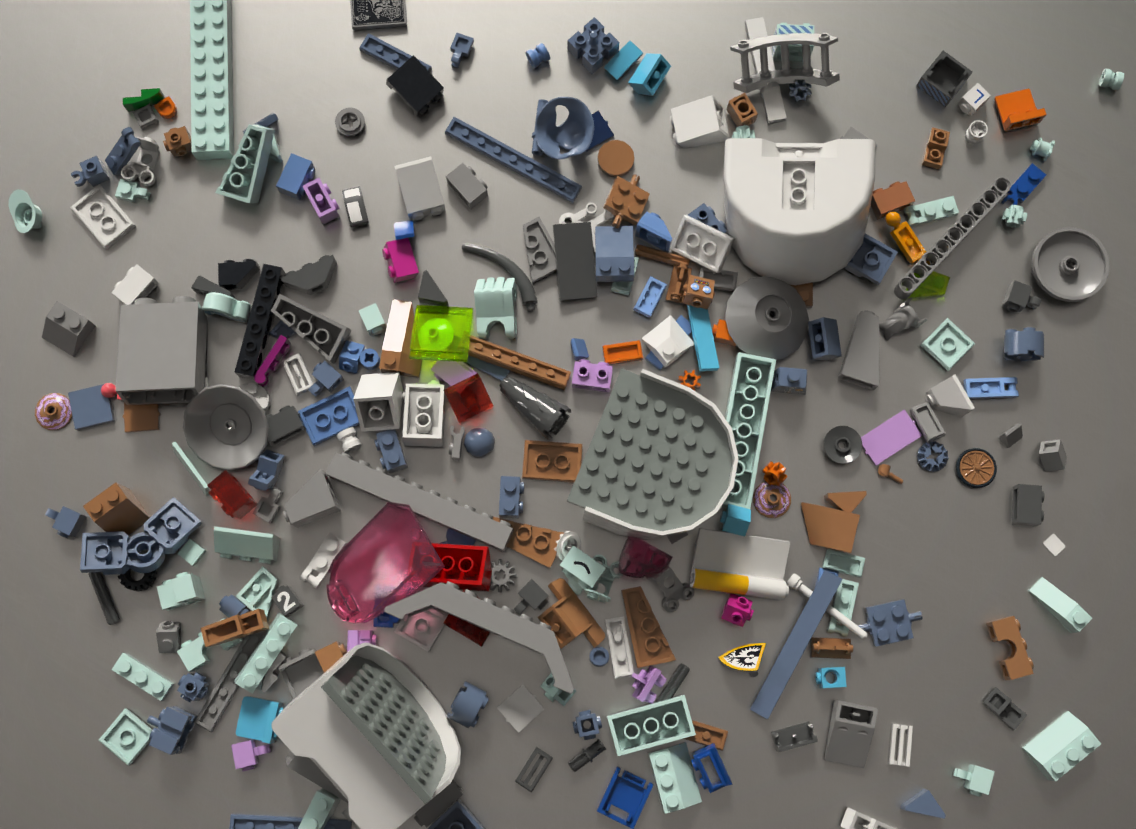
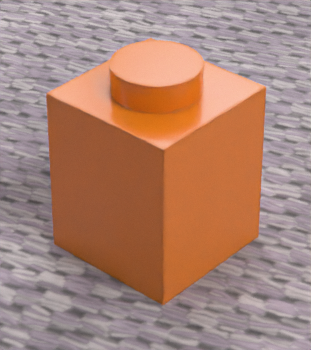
M719 319L717 325L714 324L712 328L714 342L736 346L728 333L726 320Z

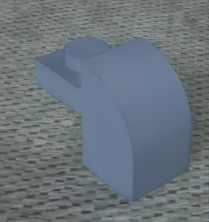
M266 449L259 457L257 470L249 478L248 485L253 486L257 490H272L281 472L285 455Z

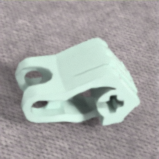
M492 277L487 278V282L485 279L477 280L474 298L478 337L483 340L488 339L490 329L495 323L501 322L504 325L506 336L510 339H515L517 336V319L514 313L513 302L517 299L515 278H507L506 282L505 277H498L497 281Z

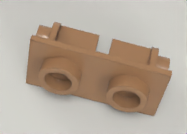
M680 263V266L674 264L666 300L683 304L682 288L692 272V268L687 267L686 263Z
M811 638V657L851 659V653H853L851 639Z

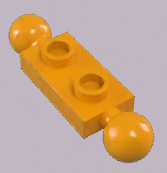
M897 212L888 213L885 221L887 225L894 227V230L890 232L891 236L908 262L914 263L916 261L917 263L922 258V255L926 253V250L907 221L900 224L901 217Z

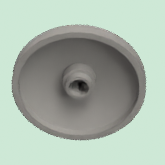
M1073 227L1054 230L1047 234L1034 250L1032 256L1034 277L1039 286L1048 295L1066 302L1085 300L1097 293L1108 278L1110 264L1106 249L1094 235L1085 230Z

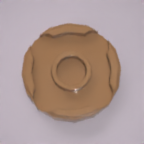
M612 140L605 143L599 149L597 159L600 169L605 174L607 173L612 177H620L631 170L635 158L632 148L627 143L620 140Z

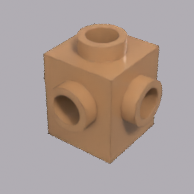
M185 126L172 128L164 133L166 139L163 141L167 152L171 151L174 157L183 156L187 152L192 151L191 136Z

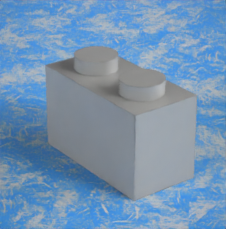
M462 163L446 176V180L465 204L472 209L488 196V187L482 179L478 180L475 177L476 173L470 166L466 167Z

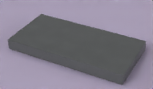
M591 222L554 224L553 234L559 301L596 298L597 287Z

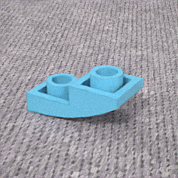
M629 41L604 68L615 79L619 80L643 55V52L633 42Z

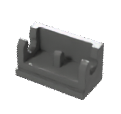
M808 721L772 731L771 734L776 751L782 752L818 742L817 736L813 732V725Z

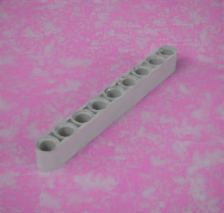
M1004 177L996 179L907 272L894 288L897 298L904 300L910 297L1001 201L1011 188V183L1008 179ZM938 248H941L944 253H941ZM926 260L930 261L932 263V266L928 265L926 263ZM914 273H917L920 278L915 277ZM902 286L907 287L908 291L903 290Z

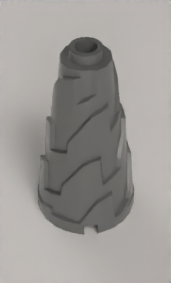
M505 377L499 385L501 387L500 391L547 440L553 438L549 434L554 433L557 435L570 417L566 414V412L571 413V409L568 406L561 404L555 399L553 400L549 396L534 390L512 377Z

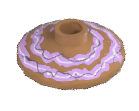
M50 393L43 396L35 407L37 422L48 430L64 428L72 419L69 399L60 393ZM54 407V412L49 413L50 408Z
M765 481L755 489L753 504L762 516L777 518L788 511L791 505V495L783 483L777 486L776 484L770 485ZM770 495H775L776 501H771Z

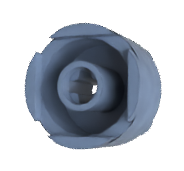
M1032 327L1023 328V331L1015 329L1005 330L1004 358L1014 361V357L1021 359V361L1040 360L1041 357L1044 358L1043 332L1035 331V328Z
M465 681L463 683L465 689L462 687L459 689L451 705L452 714L448 712L447 718L466 728L470 726L474 728L479 719L477 713L480 708H485L489 698L486 696V691Z

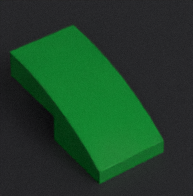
M160 88L141 89V96L123 98V106L128 112H132L148 104L153 106L165 98Z

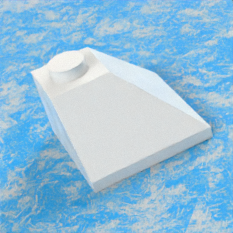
M671 315L641 339L665 368L694 346V342Z
M956 374L926 392L927 401L936 410L963 417L975 409Z

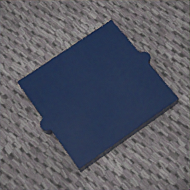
M599 110L591 114L594 120V134L586 152L614 137L613 132L608 126V121L604 120Z

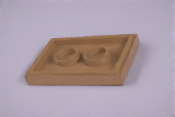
M525 440L522 479L574 483L581 468L582 444Z

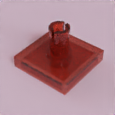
M478 373L443 390L459 423L493 407Z

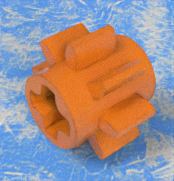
M685 370L684 377H678V380L682 381L680 384L694 391L695 387L700 388L701 384L697 381L700 380L701 376H696L694 374L695 370L692 373H688ZM687 378L690 381L693 380L692 385H690V383H686Z
M770 461L762 470L765 473L763 479L770 485L776 484L779 486L787 478V475L784 474L786 468L780 462L773 463Z

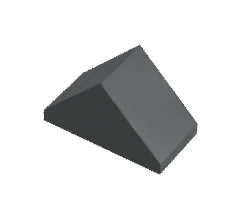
M424 271L418 295L419 302L447 307L449 305L447 299L428 271Z

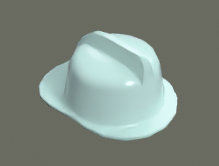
M18 189L13 191L10 195L8 206L17 230L20 233H27L31 229L41 228L43 217L41 209L32 203L30 196L24 190Z

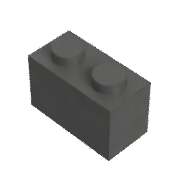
M285 406L279 410V413L266 416L269 425L268 444L271 446L305 430L301 417L294 406Z
M1027 484L1013 486L1012 525H1041V522L1044 520L1042 503L1045 497L1042 486Z

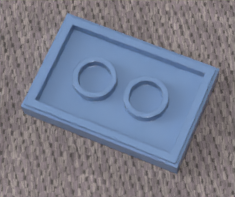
M350 386L298 411L313 446L335 437L345 429L360 425L353 400L355 395Z

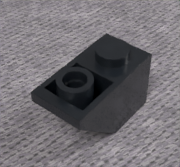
M244 259L243 262L226 260L224 263H218L219 286L226 290L242 289L260 270L259 264L253 259Z

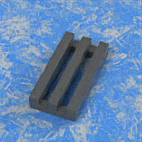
M536 747L515 782L532 793L553 757ZM536 754H541L525 781H521ZM543 758H547L546 763L530 787L527 785Z

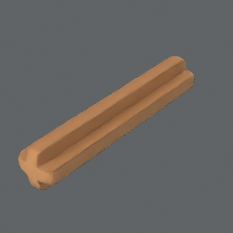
M640 244L635 249V254L670 265L680 266V263H686L688 267L690 259Z

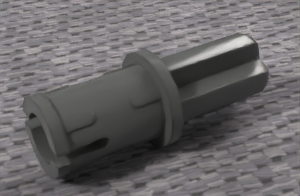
M598 739L588 748H583V752L569 761L568 764L576 772L589 761L592 763V759L606 750V748Z

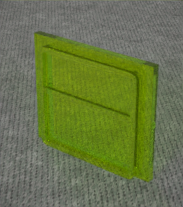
M417 305L409 359L467 362L473 308Z

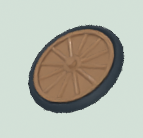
M971 448L959 456L956 463V471L960 480L967 486L982 488L994 480L997 473V465L993 456L986 450Z

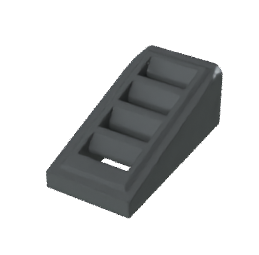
M198 276L191 287L198 294L206 295L210 292H215L235 299V296L230 291L202 276Z

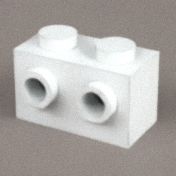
M136 264L135 267L128 270L126 277L114 286V290L111 293L125 305H131L138 298H146L159 283Z

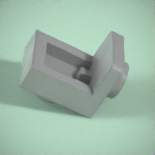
M165 621L160 623L156 631L159 653H177L181 649L178 634L180 622Z

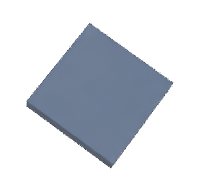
M104 384L68 393L75 430L115 421L111 399L101 394V387Z

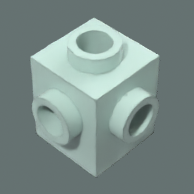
M551 673L540 687L546 691L544 695L549 700L554 702L556 699L565 706L576 690L574 689L573 693L570 694L554 687L555 680Z

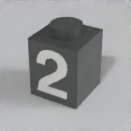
M282 585L274 591L275 594L271 597L285 617H289L304 606L293 589L288 585Z

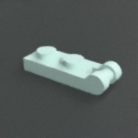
M954 196L915 206L911 205L903 209L905 215L908 216L909 220L907 222L910 227L959 214Z
M843 579L835 593L832 607L851 620L859 583ZM830 616L827 632L832 634L836 632L840 633L841 636L847 637L849 629L844 625H837V619Z

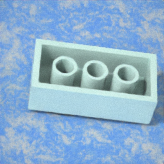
M685 695L607 716L618 756L696 735Z

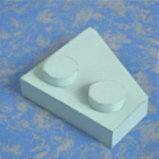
M262 566L236 597L252 611L256 609L264 610L267 618L273 600L271 597L276 590L278 579Z

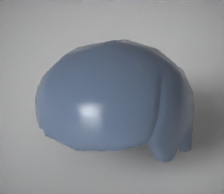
M474 428L466 434L464 446L466 451L472 456L482 457L493 450L495 438L492 432L486 428Z

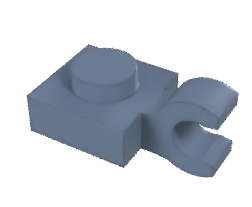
M456 33L450 47V51L454 52L451 58V66L459 68L462 56L468 57L474 43V38Z

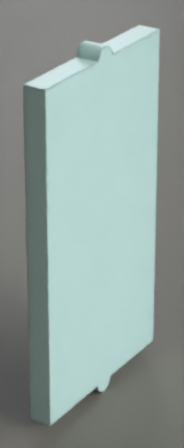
M173 442L172 448L174 453L206 497L210 495L208 485L178 444Z

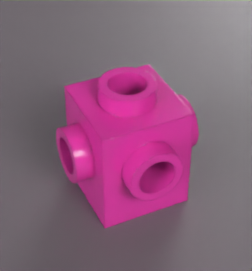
M730 593L721 619L743 627L746 620L750 621L754 610L751 609L753 601Z

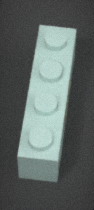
M281 613L277 614L269 629L235 678V684L253 694L297 627L294 621Z

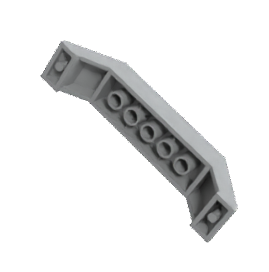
M449 581L446 584L442 582L385 607L384 612L403 621H407L410 616L436 608L545 656L555 680L553 686L570 694L574 691L555 633L551 630L552 626L540 622L538 625L532 622L533 618L525 614L517 616L514 614L515 611L504 605L501 609L496 606L495 601L484 597V600L478 599L476 593L467 589L465 592L459 590L460 587Z

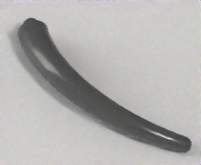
M462 245V250L484 256L503 267L515 278L522 296V303L527 305V311L535 310L534 304L537 303L535 290L526 274L513 261L494 250L482 246Z

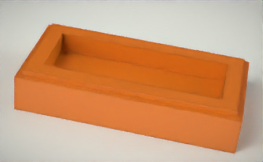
M640 340L604 345L602 347L604 360L609 365L643 360Z

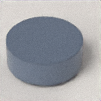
M595 647L590 652L589 658L594 666L601 667L607 664L609 653L603 647Z

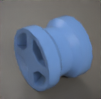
M365 349L360 354V362L365 369L375 370L380 365V357L374 349Z

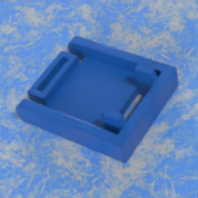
M617 766L597 812L634 829L654 784L649 783L647 789H644L646 780L626 770L623 771L620 777L618 774L621 768ZM611 804L629 813L626 820L608 812Z

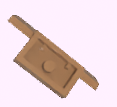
M563 578L551 582L548 587L559 601L538 616V619L552 626L551 630L554 631L561 649L581 633L586 636L594 648L605 639L604 631Z

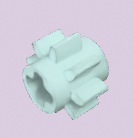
M747 125L739 126L736 128V132H733L732 138H755V131L750 130Z
M1011 205L1003 212L1002 220H1006L1007 226L1018 228L1020 224L1023 225L1026 222L1028 213H1023L1024 208L1022 206Z

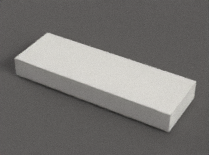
M625 617L605 619L614 677L616 679L632 676L634 670Z

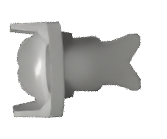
M913 297L902 303L894 311V314L888 317L887 321L879 323V329L884 331L886 340H889L895 332H900L904 328L907 329L912 326L917 328L927 321L926 318L919 320L916 312L909 305Z

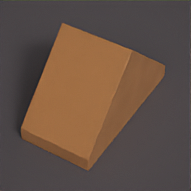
M866 491L827 493L824 495V500L837 510L852 513L867 493Z

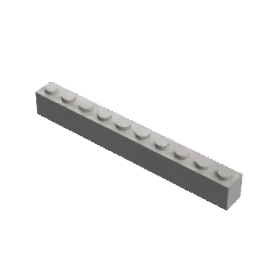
M344 452L341 455L335 453L326 472V475L330 478L498 550L506 551L514 532L510 523L504 520H500L499 523L493 520L492 515L485 512L482 515L475 512L476 509L471 506L457 505L458 501L447 497L445 500L439 497L440 494L436 491L422 490L423 486L412 482L411 485L405 483L404 478L398 475L391 477L387 475L386 470L379 467L376 470L370 468V464L363 460L356 462L352 460L353 457Z

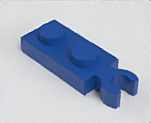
M1032 163L1008 191L1010 195H1007L1001 203L1004 204L1006 201H1010L1012 205H1017L1018 201L1022 203L1044 179L1046 174Z

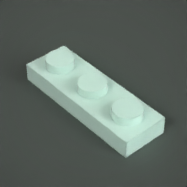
M122 653L112 668L114 672L160 701L165 699L174 683L126 653Z

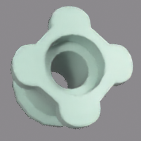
M1041 137L1038 140H1034L1030 148L1032 155H1040L1043 157L1042 160L1046 161L1052 153L1055 141L1052 140L1051 143L1043 141Z

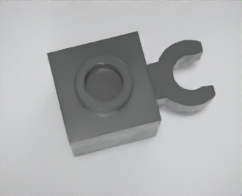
M1014 280L1007 289L1002 306L1007 307L1012 312H1021L1026 305L1036 309L1037 306H1040L1042 299L1030 296L1032 286Z
M531 579L518 592L523 600L514 610L519 615L529 605L534 610L537 608L541 610L548 603L546 599L549 595Z

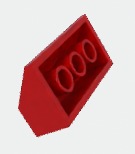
M414 542L407 580L416 587H432L441 582L446 584L449 581L460 587L459 590L467 589L489 592L492 575L489 547Z

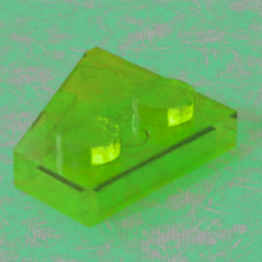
M933 271L910 297L904 300H908L911 297L921 299L929 296H943L950 277ZM914 273L915 277L920 278L917 273Z

